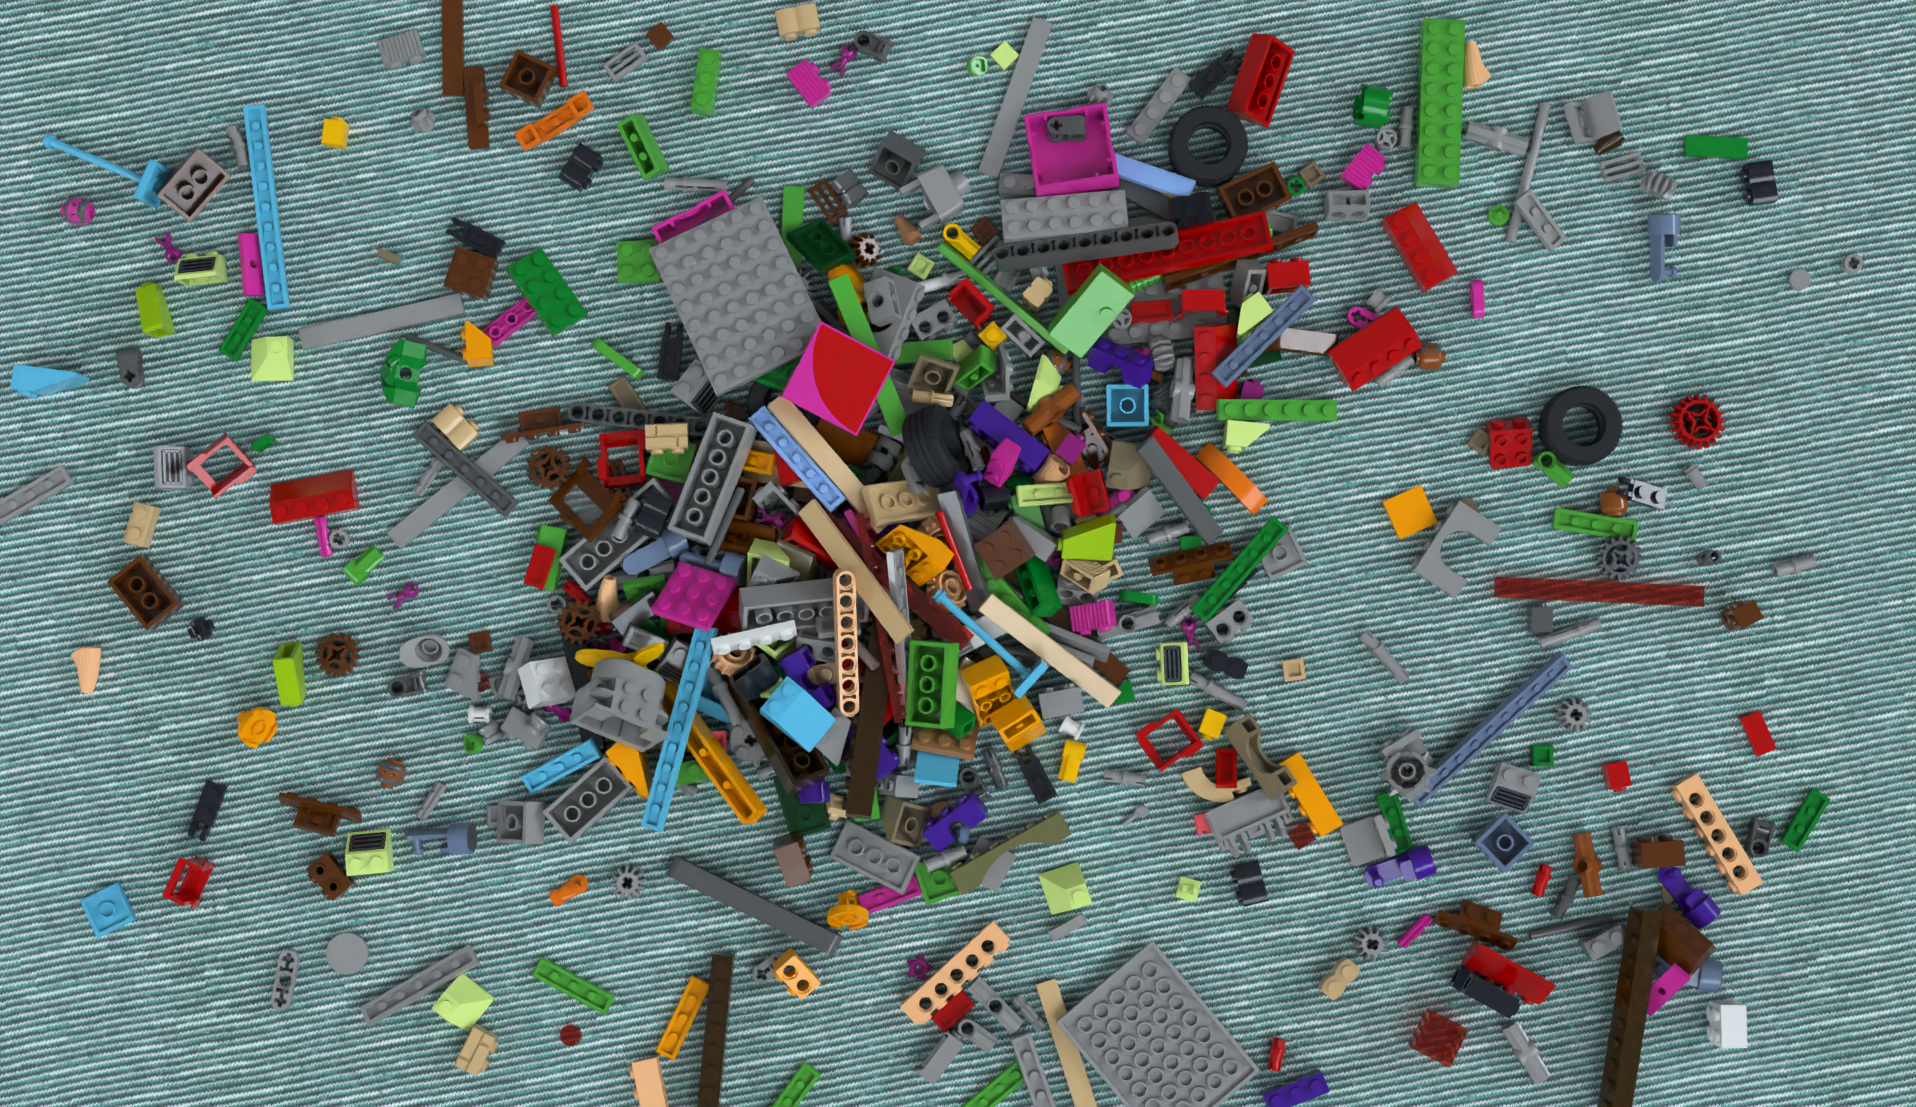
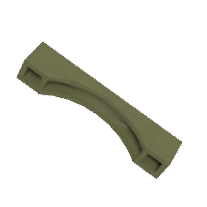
M1050 811L1042 816L1044 820L1036 824L1035 821H1032L1024 826L1025 830L1018 834L1017 831H1014L1006 836L1007 840L1000 844L999 841H996L988 846L989 850L981 854L978 851L969 857L970 861L963 864L961 861L951 866L952 871L948 874L959 894L964 895L980 886L990 866L1008 850L1028 843L1055 844L1072 835L1061 813Z

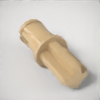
M913 389L912 403L952 407L954 396L951 394L936 393L934 390L929 392Z

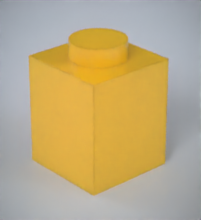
M332 116L331 119H324L321 143L328 148L347 149L350 125L341 117Z
M994 321L978 335L979 339L992 351L998 348L999 343H1004L1007 340V335Z
M1206 708L1197 729L1201 733L1200 737L1212 741L1213 738L1218 739L1227 716Z

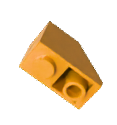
M465 321V328L461 329L462 341H466V348H462L463 360H467L468 367L494 366L491 339L470 321Z

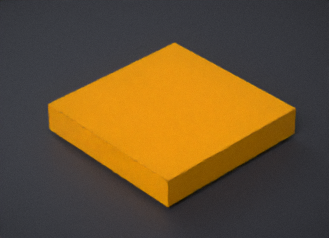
M1421 485L1382 502L1399 540L1438 523Z

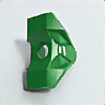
M399 339L387 352L380 374L381 388L389 404L415 408L421 393V389L418 388L420 369L426 366V344ZM404 367L410 370V377L407 380L400 377V370Z

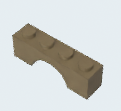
M1249 713L1235 721L1224 733L1269 799L1273 801L1298 782L1286 765H1277L1267 758L1260 743L1262 730Z

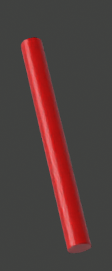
M558 5L550 6L559 84L560 88L568 87L559 8Z
M943 510L937 511L935 515L947 546L954 553L952 558L965 591L971 590L973 586Z

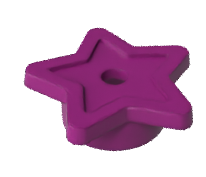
M921 954L916 960L907 959L910 967L907 976L909 978L916 976L920 980L925 981L926 972L933 969V966L925 962L924 954Z

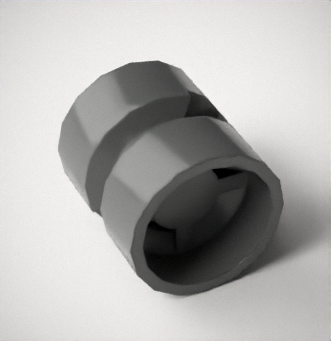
M852 170L844 172L830 184L835 193L842 196L841 201L847 209L860 203L869 194L862 184L857 183L858 178Z
M879 434L874 444L875 449L870 451L866 461L886 472H890L894 464L893 458L898 457L902 446ZM883 448L888 451L887 455L881 453Z

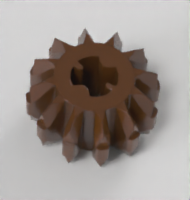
M867 232L854 235L853 240L848 242L849 246L856 252L854 266L861 265L862 268H867L877 263L876 260L881 258L878 252H881L883 249L878 247L880 240H875V235H868Z

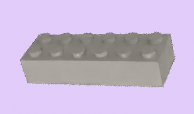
M1125 189L1000 200L1004 244L1129 227Z
M713 412L669 523L668 529L699 543L708 546L712 545L758 430L755 427Z
M652 478L631 498L641 502L645 494L648 495L651 491L675 501L672 512L667 520V525L671 521L678 502L658 478ZM628 499L625 503H623V505H624L625 507H626V505H627L629 499ZM641 505L637 511L638 514L642 511L643 506ZM625 507L591 543L583 538L558 559L585 591L595 587L604 579L605 575H609L622 563L625 556L638 550L650 539V537L634 531V525L632 524L625 534L623 541L611 535L619 520L618 516L620 513H623Z
M840 577L839 579L840 584L848 581L846 577ZM833 578L739 588L738 617L742 631L790 620L795 621L796 630L815 628L816 617L834 616ZM856 591V614L858 615L859 623L868 622L869 607ZM844 595L840 599L841 605L849 602V595Z

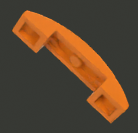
M583 90L568 99L565 105L534 124L531 122L514 134L524 151H527L564 132L587 116L595 107Z
M1210 442L1195 456L1205 468L1211 471L1239 499L1238 501L1252 515L1268 501L1243 472Z

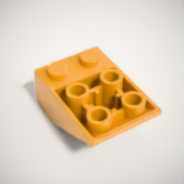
M843 264L828 271L829 280L848 273L868 324L871 323L867 316L868 305L863 297V283L867 281L853 264ZM838 308L839 319L841 320L842 326H845L844 320Z
M901 524L875 543L885 554L892 549L903 548L905 573L919 587L945 570L954 556V553L939 539Z
M996 654L960 670L962 683L973 712L976 715L979 727L982 728L992 724L988 715L1015 699L1007 667L999 655Z
M1025 694L1020 699L1017 697L988 715L1012 754L1047 732Z
M616 742L605 752L608 755L607 760L612 766L619 767L622 771L621 776L628 783L632 782L635 785V791L642 799L645 797L648 800L653 780L646 752H640Z

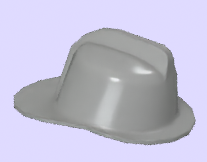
M427 632L420 637L406 641L400 648L399 657L407 667L422 668L444 662L448 658L450 648L447 641L440 635Z

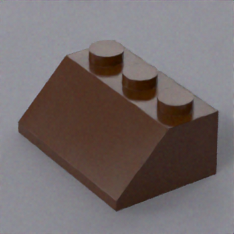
M1664 902L1657 909L1663 912L1657 955L1670 966L1675 962L1692 976L1716 951L1714 943Z

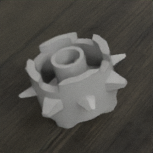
M743 716L745 721L735 727L732 724L727 725L731 736L726 749H732L736 755L735 764L737 766L745 760L752 761L755 768L758 769L760 767V759L766 755L758 741L754 742L753 747L750 743L747 744L746 739L749 738L748 736L751 734L755 738V735Z
M1405 746L1402 753L1398 752L1394 756L1386 758L1388 761L1387 771L1380 774L1379 778L1389 781L1391 789L1388 795L1390 797L1397 793L1402 797H1407L1409 802H1413L1416 796L1421 795L1423 792L1430 793L1432 791L1429 787L1431 776L1437 774L1438 770L1428 767L1426 762L1428 752L1420 755L1414 751L1410 752L1408 746ZM1407 772L1410 774L1412 772V775L1406 777L1405 773Z

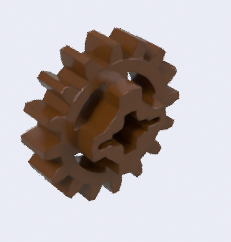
M545 445L544 451L538 447L537 455L530 454L533 460H527L531 468H527L526 471L532 473L528 478L530 480L535 479L534 485L538 486L541 484V489L543 490L549 486V489L552 491L554 490V485L561 488L560 482L567 483L568 480L565 476L572 474L567 471L568 468L572 467V464L566 462L570 457L568 455L563 457L565 451L561 449L557 452L556 446H553L550 450L549 446ZM547 455L546 459L538 461L542 456ZM557 457L561 460L563 467L557 464ZM551 463V466H553L554 469L549 471L546 470L545 466H549ZM536 468L542 473L541 479L537 475ZM557 474L560 475L556 480L551 481L552 477Z
M577 600L574 606L569 602L568 609L562 607L564 614H558L557 616L562 621L557 622L556 625L562 626L558 633H565L563 640L566 641L570 638L572 645L575 641H578L579 645L582 646L583 640L588 641L590 637L597 638L595 631H601L597 624L602 623V620L597 619L601 613H594L593 611L595 605L589 608L588 601H585L584 605H580V601ZM577 609L586 610L590 614H580ZM570 613L572 616L571 622L565 625V619ZM579 617L580 620L587 619L583 623V628L573 626L576 623V618ZM594 621L593 629L589 633L587 625ZM573 630L580 632L582 637L573 636L569 632Z
M339 632L338 637L335 633H331V638L323 637L325 643L317 644L321 647V650L315 651L316 654L320 655L316 662L322 663L319 669L326 668V675H330L333 672V677H338L339 673L342 677H346V671L354 673L352 667H359L356 660L362 659V656L357 655V652L362 649L355 647L358 641H351V635H347L344 638V633ZM335 641H343L346 644L340 647ZM336 651H342L340 654L341 659L335 658L337 656ZM350 652L352 653L351 660H349ZM338 663L342 668L336 669L331 666Z

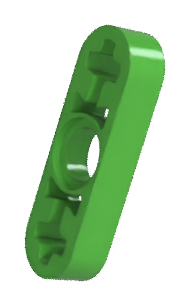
M596 338L591 344L594 349L639 381L645 374L640 368L599 338Z

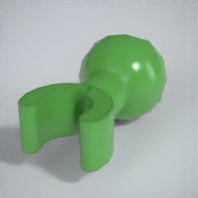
M1156 410V420L1149 416V422L1160 427L1170 435V427L1163 423L1164 414Z

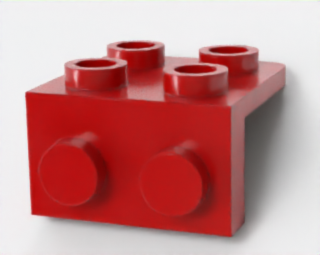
M1518 416L1513 419L1496 418L1492 421H1486L1485 429L1490 437L1489 465L1492 469L1529 466L1532 463L1533 428L1527 418Z
M1101 468L1068 476L1066 487L1068 492L1072 494L1073 502H1071L1073 513L1077 514L1078 518L1112 509Z

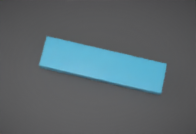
M590 738L525 773L521 778L530 794H533L600 758L602 754L593 738Z

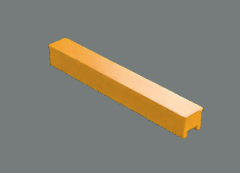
M665 682L662 706L664 713L668 715L669 721L679 687L672 682ZM695 712L686 745L741 823L755 824L768 809L699 714Z

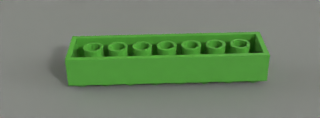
M1424 18L1420 23L1414 187L1455 189L1460 183L1465 20Z

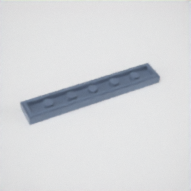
M1303 285L1299 286L1211 374L1227 388L1316 301V298Z

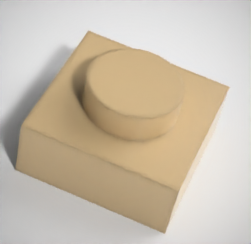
M1303 658L1281 661L1284 682L1306 679Z

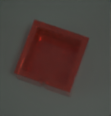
M1426 1008L1408 1046L1450 1068L1469 1029Z

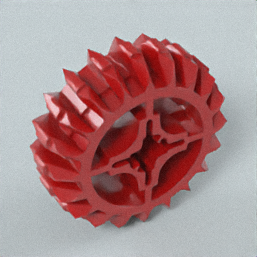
M1696 393L1693 395V398L1687 395L1685 400H1678L1679 405L1673 406L1676 412H1671L1669 416L1674 418V420L1669 421L1668 424L1675 427L1670 429L1671 433L1677 432L1674 439L1682 438L1680 445L1683 446L1688 442V449H1692L1694 445L1696 450H1700L1702 446L1706 449L1709 448L1710 444L1714 445L1717 443L1715 438L1720 439L1722 437L1719 431H1725L1726 429L1721 425V423L1726 422V419H1721V415L1725 414V411H1718L1721 404L1713 405L1714 398H1710L1707 401L1706 394L1700 398L1699 394ZM1692 405L1703 407L1698 413L1686 410ZM1708 414H1710L1712 418V424H1710L1707 420ZM1699 417L1698 423H1699L1700 425H1697V426H1696V422H1697V421H1696L1695 419ZM1683 419H1684V420L1687 422V424H1688V427H1687L1686 430H1685V428H1684V426H1683ZM1697 430L1709 433L1704 438L1692 436Z

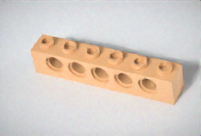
M1691 773L1672 784L1671 787L1674 790L1672 791L1673 797L1683 805L1684 809L1682 811L1689 821L1692 820L1695 825L1693 828L1694 832L1700 839L1704 840L1706 844L1704 848L1709 856L1715 858L1717 862L1715 866L1721 875L1724 874L1728 882L1726 884L1730 891L1738 895H1744L1764 883L1698 773ZM1692 793H1695L1697 796L1695 804H1691L1689 801ZM1703 811H1706L1708 814L1706 822H1702L1700 819ZM1716 829L1719 832V837L1714 841L1711 833ZM1727 847L1730 855L1725 859L1722 856V851ZM1736 866H1739L1741 869V873L1739 876L1735 877L1733 874V869Z
M992 920L900 1004V1008L916 1025L920 1022L924 1025L932 1017L930 1014L936 1008L938 1011L948 1003L946 999L951 994L953 996L957 995L963 989L961 985L966 980L971 982L979 974L977 970L980 967L984 966L986 968L994 961L993 955L998 951L1001 954L1010 946L1008 944L1010 938ZM985 940H990L993 942L994 947L990 951H985L982 949V943ZM968 955H976L978 962L975 965H969L966 962ZM953 969H960L963 975L960 979H953L950 973ZM938 983H944L947 986V991L940 994L936 992L935 986ZM928 997L932 1002L931 1006L928 1008L922 1007L919 1003L920 999Z

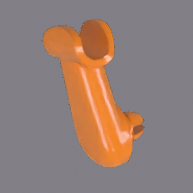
M582 875L573 876L561 887L550 892L549 896L555 906H560L565 903L564 901L583 893L588 887V881Z

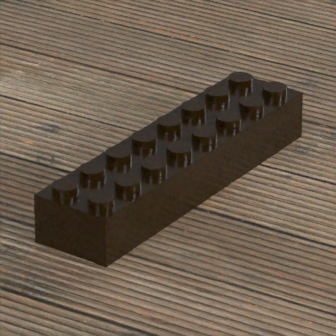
M756 645L753 646V648L757 649L754 655L757 656L763 653L766 656L762 649ZM730 653L732 656L737 657L736 654ZM721 674L786 794H793L823 781L830 769L820 751L814 747L810 753L760 714V708L769 698L759 696L754 700L746 702L731 686L729 675Z

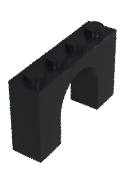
M649 585L609 614L611 620L609 625L616 634L618 632L621 633L623 636L622 641L630 625L641 628L643 623L654 615L651 608L658 596ZM688 633L678 636V638L691 644L692 639ZM654 659L646 665L647 669L653 671L659 660Z
M1458 966L1449 983L1450 986L1509 1019L1512 1015H1516L1520 1004H1518L1520 999Z

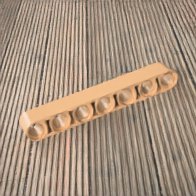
M839 568L833 574L836 704L843 715L851 717L857 714L859 710L856 580L853 573L848 569ZM843 574H848V581L840 584V577ZM849 595V602L841 605V597ZM850 617L849 624L841 626L842 618ZM847 637L850 638V644L847 647H842V640ZM845 659H851L850 666L842 668V662ZM851 680L852 685L847 689H843L844 681ZM846 701H852L851 708L844 710V703Z

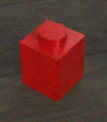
M1627 760L1601 764L1606 789L1621 792L1626 790V786L1632 785Z

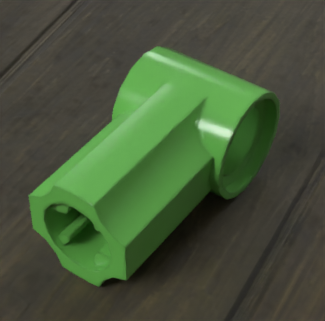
M1540 452L1533 458L1534 467L1545 473L1561 488L1569 484L1575 475L1557 460L1552 452ZM1542 456L1548 458L1549 462L1546 467L1541 464Z
M372 544L357 559L350 561L343 568L342 572L356 586H359L386 557Z

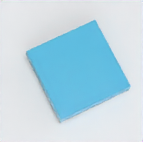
M116 882L80 900L97 938L137 920L120 882Z

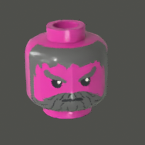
M70 197L65 204H62L61 214L65 216L69 224L87 225L94 219L95 208L88 199Z

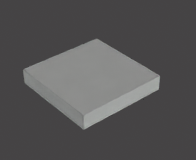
M1145 486L1126 502L1128 508L1116 516L1119 521H1122L1128 534L1135 539L1163 516L1165 511L1150 489Z
M1290 526L1287 527L1289 530L1260 561L1269 581L1308 564Z
M980 835L965 863L970 861L969 857L978 851L981 854L988 851V846L993 844V842ZM1009 851L1002 854L990 866L981 884L997 893L1017 856Z

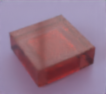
M1305 821L1287 832L1297 850L1316 840Z

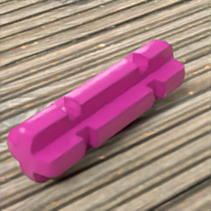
M317 517L314 519V524L317 527L318 546H321V549H319L320 556L323 558L333 555L332 547H329L330 536L329 530L326 528L327 519L326 517Z
M1423 913L1419 917V921H1415L1407 929L1405 935H1402L1397 942L1403 948H1407L1411 944V940L1414 941L1425 930L1424 927L1430 925L1432 918L1428 914Z

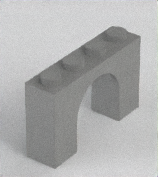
M875 267L870 281L884 276L894 280L902 320L892 323L884 331L872 333L880 353L896 361L900 357L902 344L908 337L910 324L916 317L918 304L924 297L925 286Z
M1456 501L1455 504L1452 502L1445 512L1448 515L1444 521L1440 520L1434 528L1436 531L1433 538L1429 537L1422 547L1425 549L1421 556L1417 555L1411 564L1413 566L1412 572L1452 598H1457L1467 580L1450 570L1442 561L1440 550L1444 539L1453 532L1462 531L1470 534L1485 545L1491 546L1502 529L1461 501Z
M1017 514L1014 518L1010 517L1007 522L1013 519L1035 552V556L1046 562L1057 547V539L1020 514ZM1003 576L1017 594L1024 599L1022 589Z

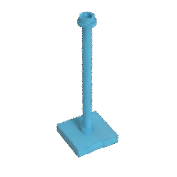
M46 134L42 141L47 149L57 148L138 182L139 185L133 197L155 209H158L162 200L155 192L173 172L163 167L162 164L150 159L144 174L141 175L57 140V136L54 134Z
M940 588L932 597L935 600L934 602L937 604L940 601L1021 674L1019 676L1021 679L1013 687V693L1020 699L1048 669L1047 662L1040 657L1031 668H1025L945 595L947 593L946 590L943 591Z

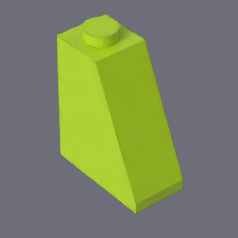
M146 282L141 285V288L135 289L143 334L158 339L176 333L162 287L153 282Z
M1107 514L1062 530L1061 538L1057 539V551L1061 552V558L1112 561L1116 529L1114 514Z
M302 642L281 643L272 659L281 706L296 707L303 703L306 696Z

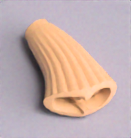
M1467 41L1464 43L1463 88L1478 89L1492 75L1482 62L1477 42Z
M1049 453L1044 465L1031 478L1035 479V484L1058 483L1068 478L1070 469L1063 458Z
M605 575L599 588L595 612L601 613L597 619L602 620V622H611L609 614L620 607L621 604L618 599L616 577Z
M82 646L70 655L77 667L81 693H93L95 689L102 648Z

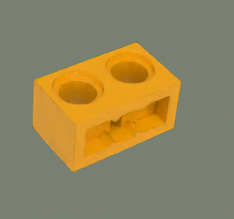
M792 948L788 949L772 963L775 970L773 975L780 983L784 981L788 985L786 988L794 997L797 995L803 1000L821 984L818 976ZM792 965L789 971H784L786 966ZM800 980H806L804 984L797 985Z

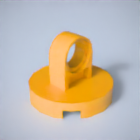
M256 707L249 712L241 710L236 719L240 722L238 725L239 739L252 748L259 747L258 745L263 742L268 743L278 728L276 714L266 707Z
M851 889L841 892L839 894L838 906L830 908L827 912L828 924L837 929H841V925L849 926V930L860 929L867 925V920L869 921V911L858 906L857 895Z

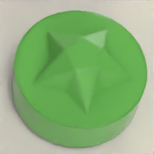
M981 55L970 57L967 61L969 74L974 77L984 75L988 70L987 60Z
M1495 205L1488 211L1487 219L1491 225L1499 227L1508 221L1509 212L1506 207Z
M469 733L465 736L463 747L468 754H478L481 752L483 739L480 734Z

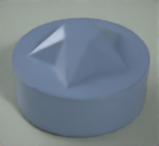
M961 822V826L956 829V836L959 843L962 844L968 843L970 828L964 822Z

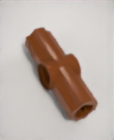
M1072 384L1065 385L1052 397L1046 396L1039 402L1037 409L1021 421L1022 426L1029 435H1036L1050 422L1053 424L1058 422L1063 417L1065 410L1080 399V394Z
M1591 833L1573 835L1576 854L1573 868L1580 875L1584 898L1601 896L1603 894L1598 873L1602 865L1600 859L1595 856Z

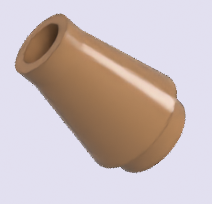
M903 215L894 220L893 223L896 225L904 244L913 246L921 240V231Z

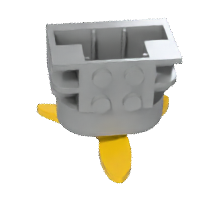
M654 643L638 651L630 650L628 654L598 649H582L577 651L575 659L581 664L593 667L591 681L578 689L575 694L570 723L640 752L646 751L669 737L668 732L661 730L662 725L668 722V715L664 713L662 706L666 685L665 680L661 675L646 667L649 662L663 653L665 645L663 643Z

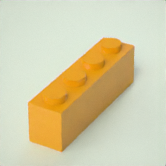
M1295 752L1277 763L1280 766L1286 765L1298 782L1287 792L1292 799H1297L1300 804L1297 808L1303 817H1308L1311 822L1308 826L1314 835L1318 834L1320 837H1323L1343 825L1299 752Z

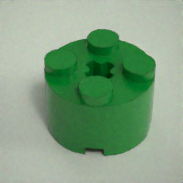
M1361 84L1358 89L1362 90L1360 96L1356 95L1353 106V118L1357 121L1353 123L1358 126L1380 129L1383 124H1388L1390 112H1388V105L1392 102L1393 91H1389L1385 87Z

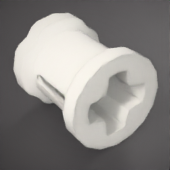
M470 705L468 722L470 724H473V722L491 724L492 707L487 706V708Z
M1066 715L1058 731H1063L1073 736L1074 740L1077 741L1085 724H1079Z

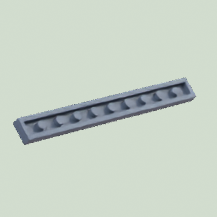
M1558 651L1431 768L1437 769L1438 773L1431 776L1429 787L1432 791L1430 793L1423 792L1421 795L1416 796L1413 802L1418 807H1421L1573 668L1565 655Z

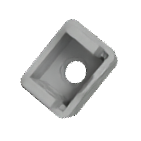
M937 165L916 175V180L899 188L903 198L921 189L924 196L923 202L927 210L934 213V215L918 223L921 231L937 223L942 225L964 210V201L961 196L972 191L961 169L949 175L943 165Z

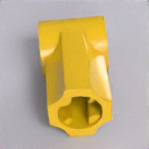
M951 223L945 226L942 235L943 240L970 261L981 249V246L965 234L957 224ZM954 229L958 236L955 239H950L947 237L946 232Z
M1066 739L1058 779L1075 783L1080 762L1084 758L1086 743Z

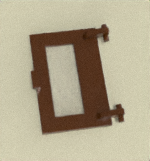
M584 457L576 471L568 479V482H565L548 501L560 512L558 516L566 524L568 522L571 523L591 543L625 507L620 500H625L626 496L619 490L613 496L586 469L588 466L592 467L593 464Z

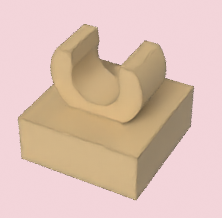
M830 793V801L826 803L827 813H830L828 819L837 821L839 816L847 818L845 816L846 810H842L843 796Z

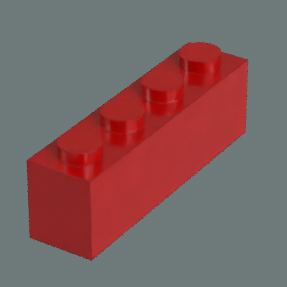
M1154 426L1140 444L1144 443L1150 436L1154 437L1198 498L1205 500L1220 480L1158 426Z

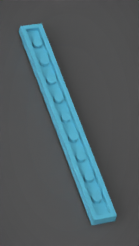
M264 104L243 107L267 308L269 311L290 308L266 106Z
M711 627L709 632L697 628L694 629L666 731L669 733V737L664 739L641 823L643 827L662 832L664 829L713 650L711 639L716 638L718 628Z

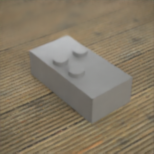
M608 756L600 760L543 811V814L570 844L581 837L635 788L632 782L628 783L621 776L622 771L618 766L614 767L607 760Z

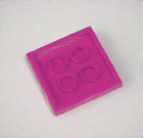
M680 561L651 608L652 614L709 632L735 589L737 581L734 578Z

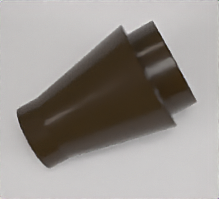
M1620 131L1601 138L1592 148L1598 156H1601L1610 150L1622 146L1621 143L1625 139Z

